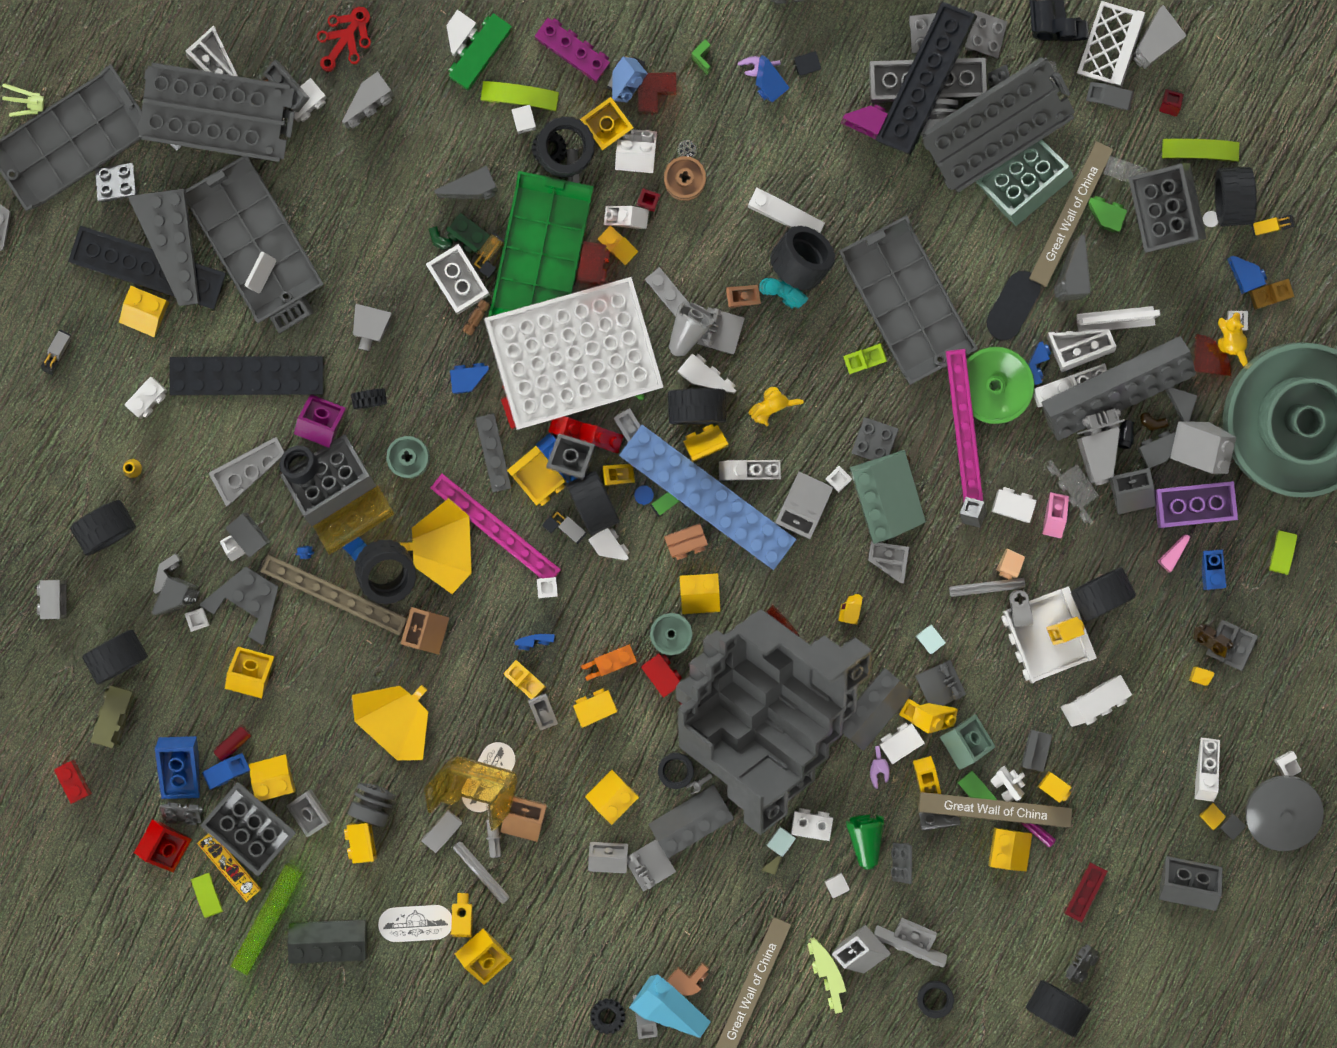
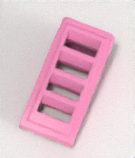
M1183 535L1158 560V563L1168 572L1173 571L1190 536Z

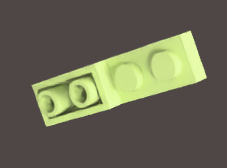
M814 937L810 938L811 943H808L810 955L814 954L815 962H812L814 974L818 973L819 978L827 976V979H824L826 991L830 990L831 998H828L830 1010L834 1009L835 1014L841 1013L843 1010L839 993L846 992L839 969L823 945Z

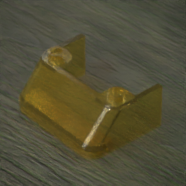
M454 757L445 764L424 788L428 813H432L441 802L455 804L462 797L488 804L487 811L490 830L494 831L510 813L517 785L516 773L468 758Z

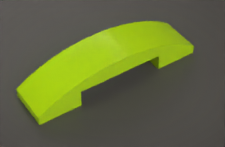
M483 81L481 101L502 102L522 106L530 105V107H536L537 109L556 111L559 92L518 84Z
M1163 139L1162 159L1185 158L1239 162L1240 142L1210 139Z

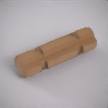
M480 300L477 305L478 308L474 310L468 320L469 323L463 328L466 334H473L475 326H478L485 314L484 312L490 306L488 302Z

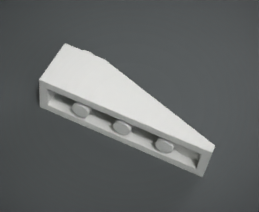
M759 188L755 189L748 204V208L790 228L793 226H807L820 233L825 224L821 220Z

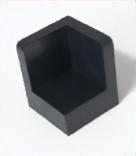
M816 51L795 57L793 60L799 79L806 77L809 73L821 70Z

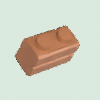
M700 523L664 536L671 557H676L677 560L688 557L687 553L694 550L695 554L706 550L705 546L708 545Z

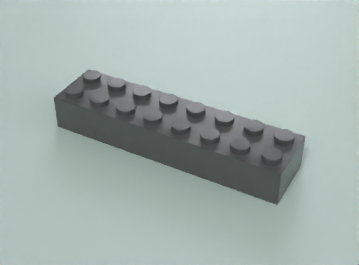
M1181 336L1042 401L1048 426L1058 441L1087 428L1082 422L1085 416L1096 413L1101 415L1102 411L1113 408L1119 409L1121 412L1159 392L1190 379L1196 375L1191 352Z

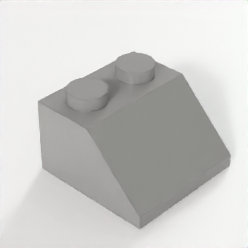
M40 580V584L37 585V596H40V604H37V614L40 615V619H67L66 580Z

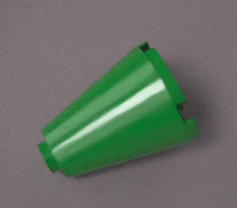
M870 814L850 817V822L846 820V827L859 866L866 870L874 869L879 862L884 817L876 815V818H870Z

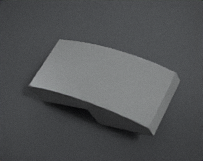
M447 810L421 841L436 853L455 833L463 821Z

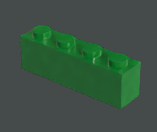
M494 13L491 17L487 16L482 23L484 27L480 32H475L471 38L472 43L469 48L465 47L460 53L461 59L458 63L454 62L448 71L450 72V79L467 91L471 89L513 30L511 25Z

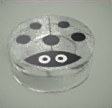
M690 140L680 142L677 148L678 155L680 157L689 156L693 158L697 151L694 142Z

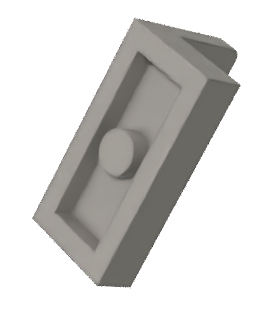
M590 842L588 871L627 873L628 844Z

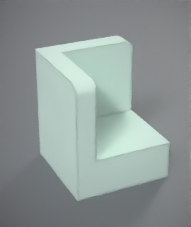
M929 625L915 636L929 654L934 653L945 644V641L932 625Z
M779 826L766 845L780 856H784L796 838Z

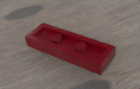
M1089 862L1064 914L1082 923L1108 871Z

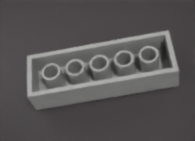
M986 58L957 59L938 98L974 100L987 91ZM914 60L870 61V103L894 102Z

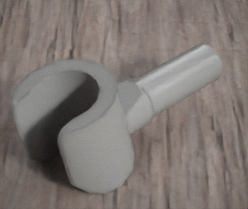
M709 773L698 782L689 783L686 788L693 785L694 792L691 794L698 793L701 790V786L711 779L712 775Z

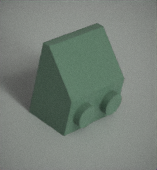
M976 714L940 736L959 770L975 763L995 748L994 743Z

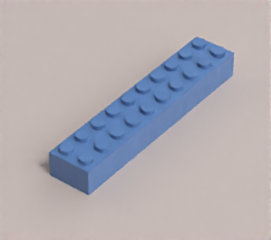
M644 425L639 427L619 454L622 459L772 570L776 568L796 541V538Z

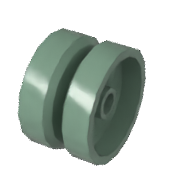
M403 436L390 444L386 460L388 467L394 474L402 478L413 479L421 476L427 470L430 464V453L427 446L421 440L413 436ZM407 454L412 455V459H410V461H407L405 459V456Z
M663 614L651 626V642L663 654H680L691 643V626L679 614ZM672 630L675 632L673 638L668 637V631Z

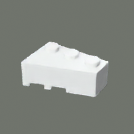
M214 25L186 50L187 58L199 70L238 76Z
M1109 329L1085 330L1081 332L1066 331L1063 333L1048 332L1047 335L1061 372L1113 353L1117 347Z
M1119 675L1093 688L1085 695L1077 697L1075 701L1061 706V709L1071 727L1083 723L1089 725L1097 720L1096 716L1100 714L1104 716L1113 711L1111 707L1115 705L1119 707L1128 702L1126 698L1132 694L1122 676Z

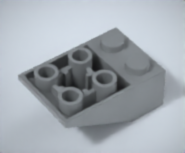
M378 71L361 83L342 121L347 129L349 127L355 128L361 123L360 120L362 118L372 116L377 112L376 108L380 105L386 106L392 101L394 95Z
M798 472L775 524L810 539L833 487Z

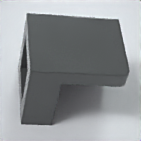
M966 497L960 511L962 523L981 528L987 512L984 501Z

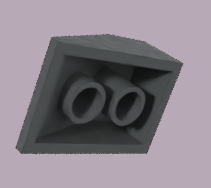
M487 166L434 190L438 198L451 199L485 198V200L496 196L495 193L498 192Z

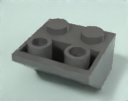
M1150 468L1109 478L1117 514L1155 506L1154 485Z

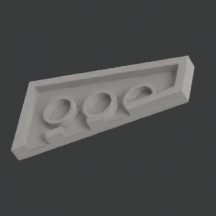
M277 437L209 472L226 507L280 460L285 451Z

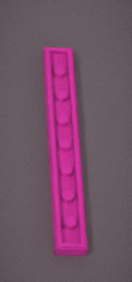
M965 349L946 351L963 501H965L966 497L983 501Z
M441 474L430 487L445 501L448 498L469 515L470 521L540 578L556 577L561 571L555 564L444 474Z

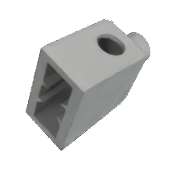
M359 304L355 305L353 335L361 338L359 349L370 351L372 341L381 343L393 316L391 312Z

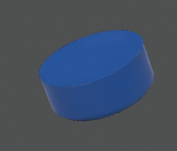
M643 485L636 489L634 497L639 504L646 505L653 500L654 494L650 487Z

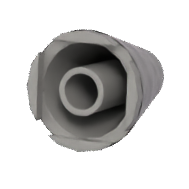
M682 302L678 307L669 343V349L675 356H685L714 323V318L712 317L711 319L709 317L710 313L695 303L685 305L686 302Z

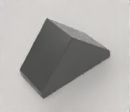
M1172 387L1165 390L1182 422H1189L1197 395Z

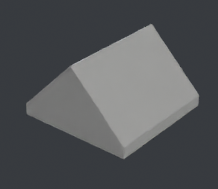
M311 789L286 806L307 838L332 822Z

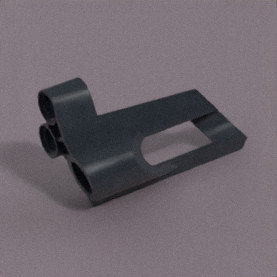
M1029 0L1031 29L1035 39L1041 41H1083L1089 39L1088 21L1081 20L1080 17L1066 18L1064 0Z

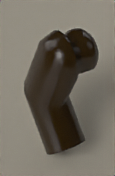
M1148 412L1140 415L1141 424L1149 430L1153 431L1168 427L1166 418L1155 420Z

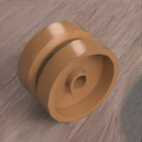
M681 156L673 159L667 165L664 172V185L667 192L673 198L679 201H690L697 198L705 187L706 173L703 165L698 160L689 156ZM683 176H687L689 179L686 183L682 182Z

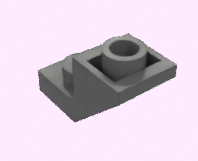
M1090 82L1086 101L1130 111L1134 92L1107 84Z

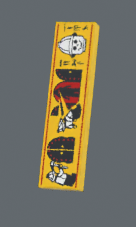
M209 833L197 843L246 902L261 890V887L234 855Z

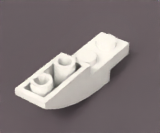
M1105 363L1034 388L1033 395L1038 408L1042 407V401L1107 371Z

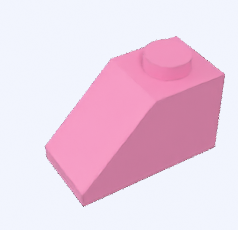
M1050 492L1044 518L1043 535L1062 538L1067 522L1069 496Z

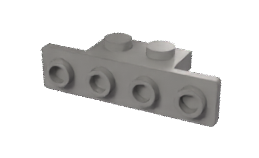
M901 918L895 932L878 925L876 926L874 935L881 943H887L900 951L908 952L916 958H922L935 966L944 968L947 955L931 948L937 932L904 918Z

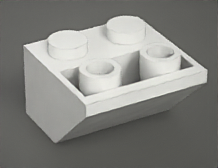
M632 129L619 138L617 141L615 170L653 173L657 132Z

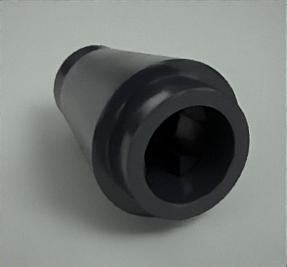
M1125 420L1119 429L1117 447L1131 449L1132 445H1134V422Z

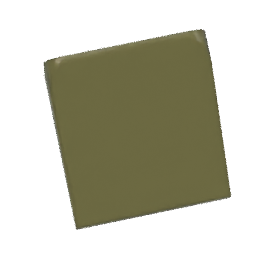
M777 854L761 870L775 875L781 856Z

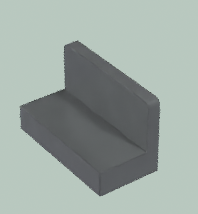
M247 512L241 514L226 527V530L248 557L253 556L271 542Z
M1029 730L1021 767L1044 771L1052 739L1051 734Z

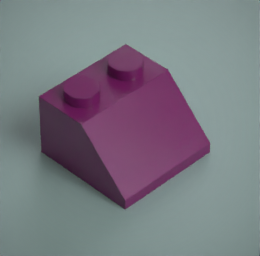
M870 105L845 114L841 124L876 140L888 113H885V109L878 105L874 107Z
M310 395L298 416L294 434L330 448L346 408Z

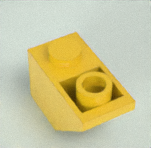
M931 703L916 706L912 724L928 734L954 727L958 709Z
M1048 772L1037 786L1059 803L1062 800L1066 801L1071 794L1069 791L1071 786L1051 772Z

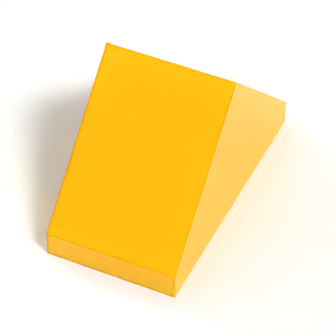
M632 465L603 466L605 486L635 483Z

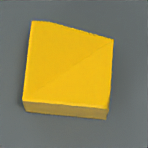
M1193 667L1189 681L1207 686L1212 680L1214 672Z

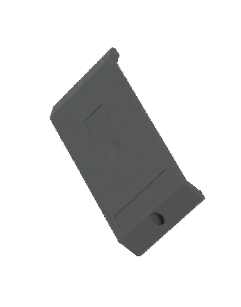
M110 64L99 75L1 138L0 172L26 211L37 208L140 141L142 135H138L137 127L138 121L141 120L142 110ZM14 172L15 175L10 177V173Z
M242 156L185 190L187 205L242 295L257 324L324 285L249 157ZM264 252L275 258L276 263L261 293H256L248 289L245 283L260 253ZM285 294L289 296L287 299L283 297Z
M907 215L839 251L847 271L909 385L947 366L946 351L965 349L966 355L978 349L969 336L919 242ZM942 357V362H938L937 358Z

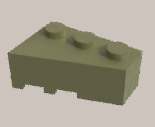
M114 685L106 688L103 697L105 701L103 707L101 706L99 710L98 721L94 727L90 742L112 749L119 747L135 691Z

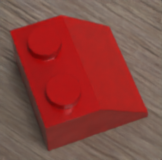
M152 819L134 853L145 862L174 873L192 839L170 826Z

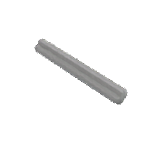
M1024 578L951 586L949 587V593L951 597L1021 589L1025 588Z
M462 842L454 845L453 849L500 903H505L509 899V895Z

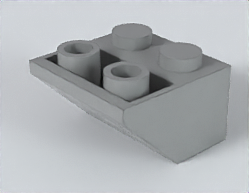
M866 925L840 942L832 953L843 968L860 973L867 972L891 954Z

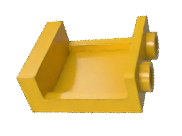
M537 446L507 471L536 506L539 504L543 506L551 500L549 496L553 492L558 494L565 488L564 483L566 480L559 472L546 468L548 459Z

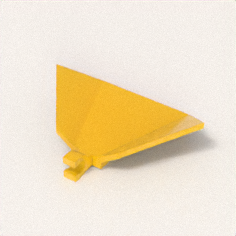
M448 498L412 527L413 542L400 543V545L404 546L407 551L413 550V563L416 569L453 594L472 573L470 518L465 511Z
M421 685L411 695L403 687L395 686L353 694L354 721L396 760H423L428 711L418 700L426 693L427 689Z

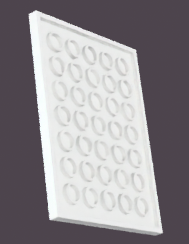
M631 277L484 318L516 430L663 388Z

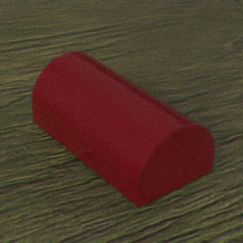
M243 724L240 725L214 749V754L221 761L228 759L252 737L251 733Z

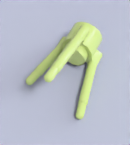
M7 84L2 85L4 88L31 96L28 99L4 96L3 100L27 103V108H31V110L9 113L10 117L28 114L38 115L39 111L43 112L44 96H40V93H32Z

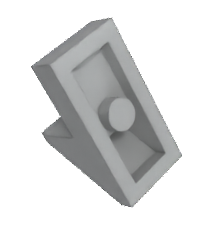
M547 694L528 700L540 731L558 724Z

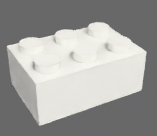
M459 244L426 264L457 315L490 295Z

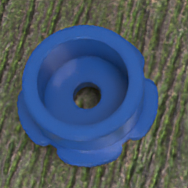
M312 546L297 547L296 555H300V559L311 558V554H314Z

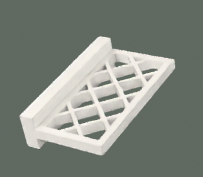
M1101 1L1077 74L1122 88L1146 17L1145 12L1134 11ZM1103 8L1112 9L1115 15L1105 20L1102 16ZM1125 13L1133 15L1131 22L1125 25L1119 19V16ZM1117 18L1121 27L1111 32L1107 22ZM1105 25L1109 33L1098 38L1096 29ZM1123 30L1126 36L1125 40L1117 44L1113 34ZM1111 36L1115 45L1105 50L1101 40ZM1099 43L1102 52L1092 56L1090 47ZM1117 48L1119 57L1111 62L1107 52ZM1104 54L1109 63L1099 68L1094 59ZM1092 60L1096 70L1090 73L1083 71L1084 65ZM1111 66L1113 70L1112 78L1103 77L1101 70Z
M1153 306L1076 314L1078 332L1155 326V318L1160 316V310H1154Z

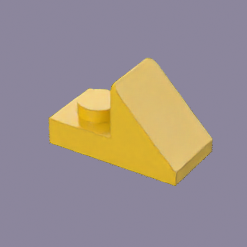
M611 225L597 239L625 266L638 253L636 248Z

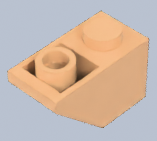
M1006 549L996 570L1000 571L999 575L1006 579L1017 578L1025 557L1010 549Z

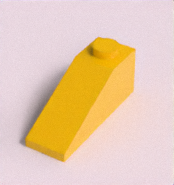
M932 757L914 760L913 765L920 792L941 794Z

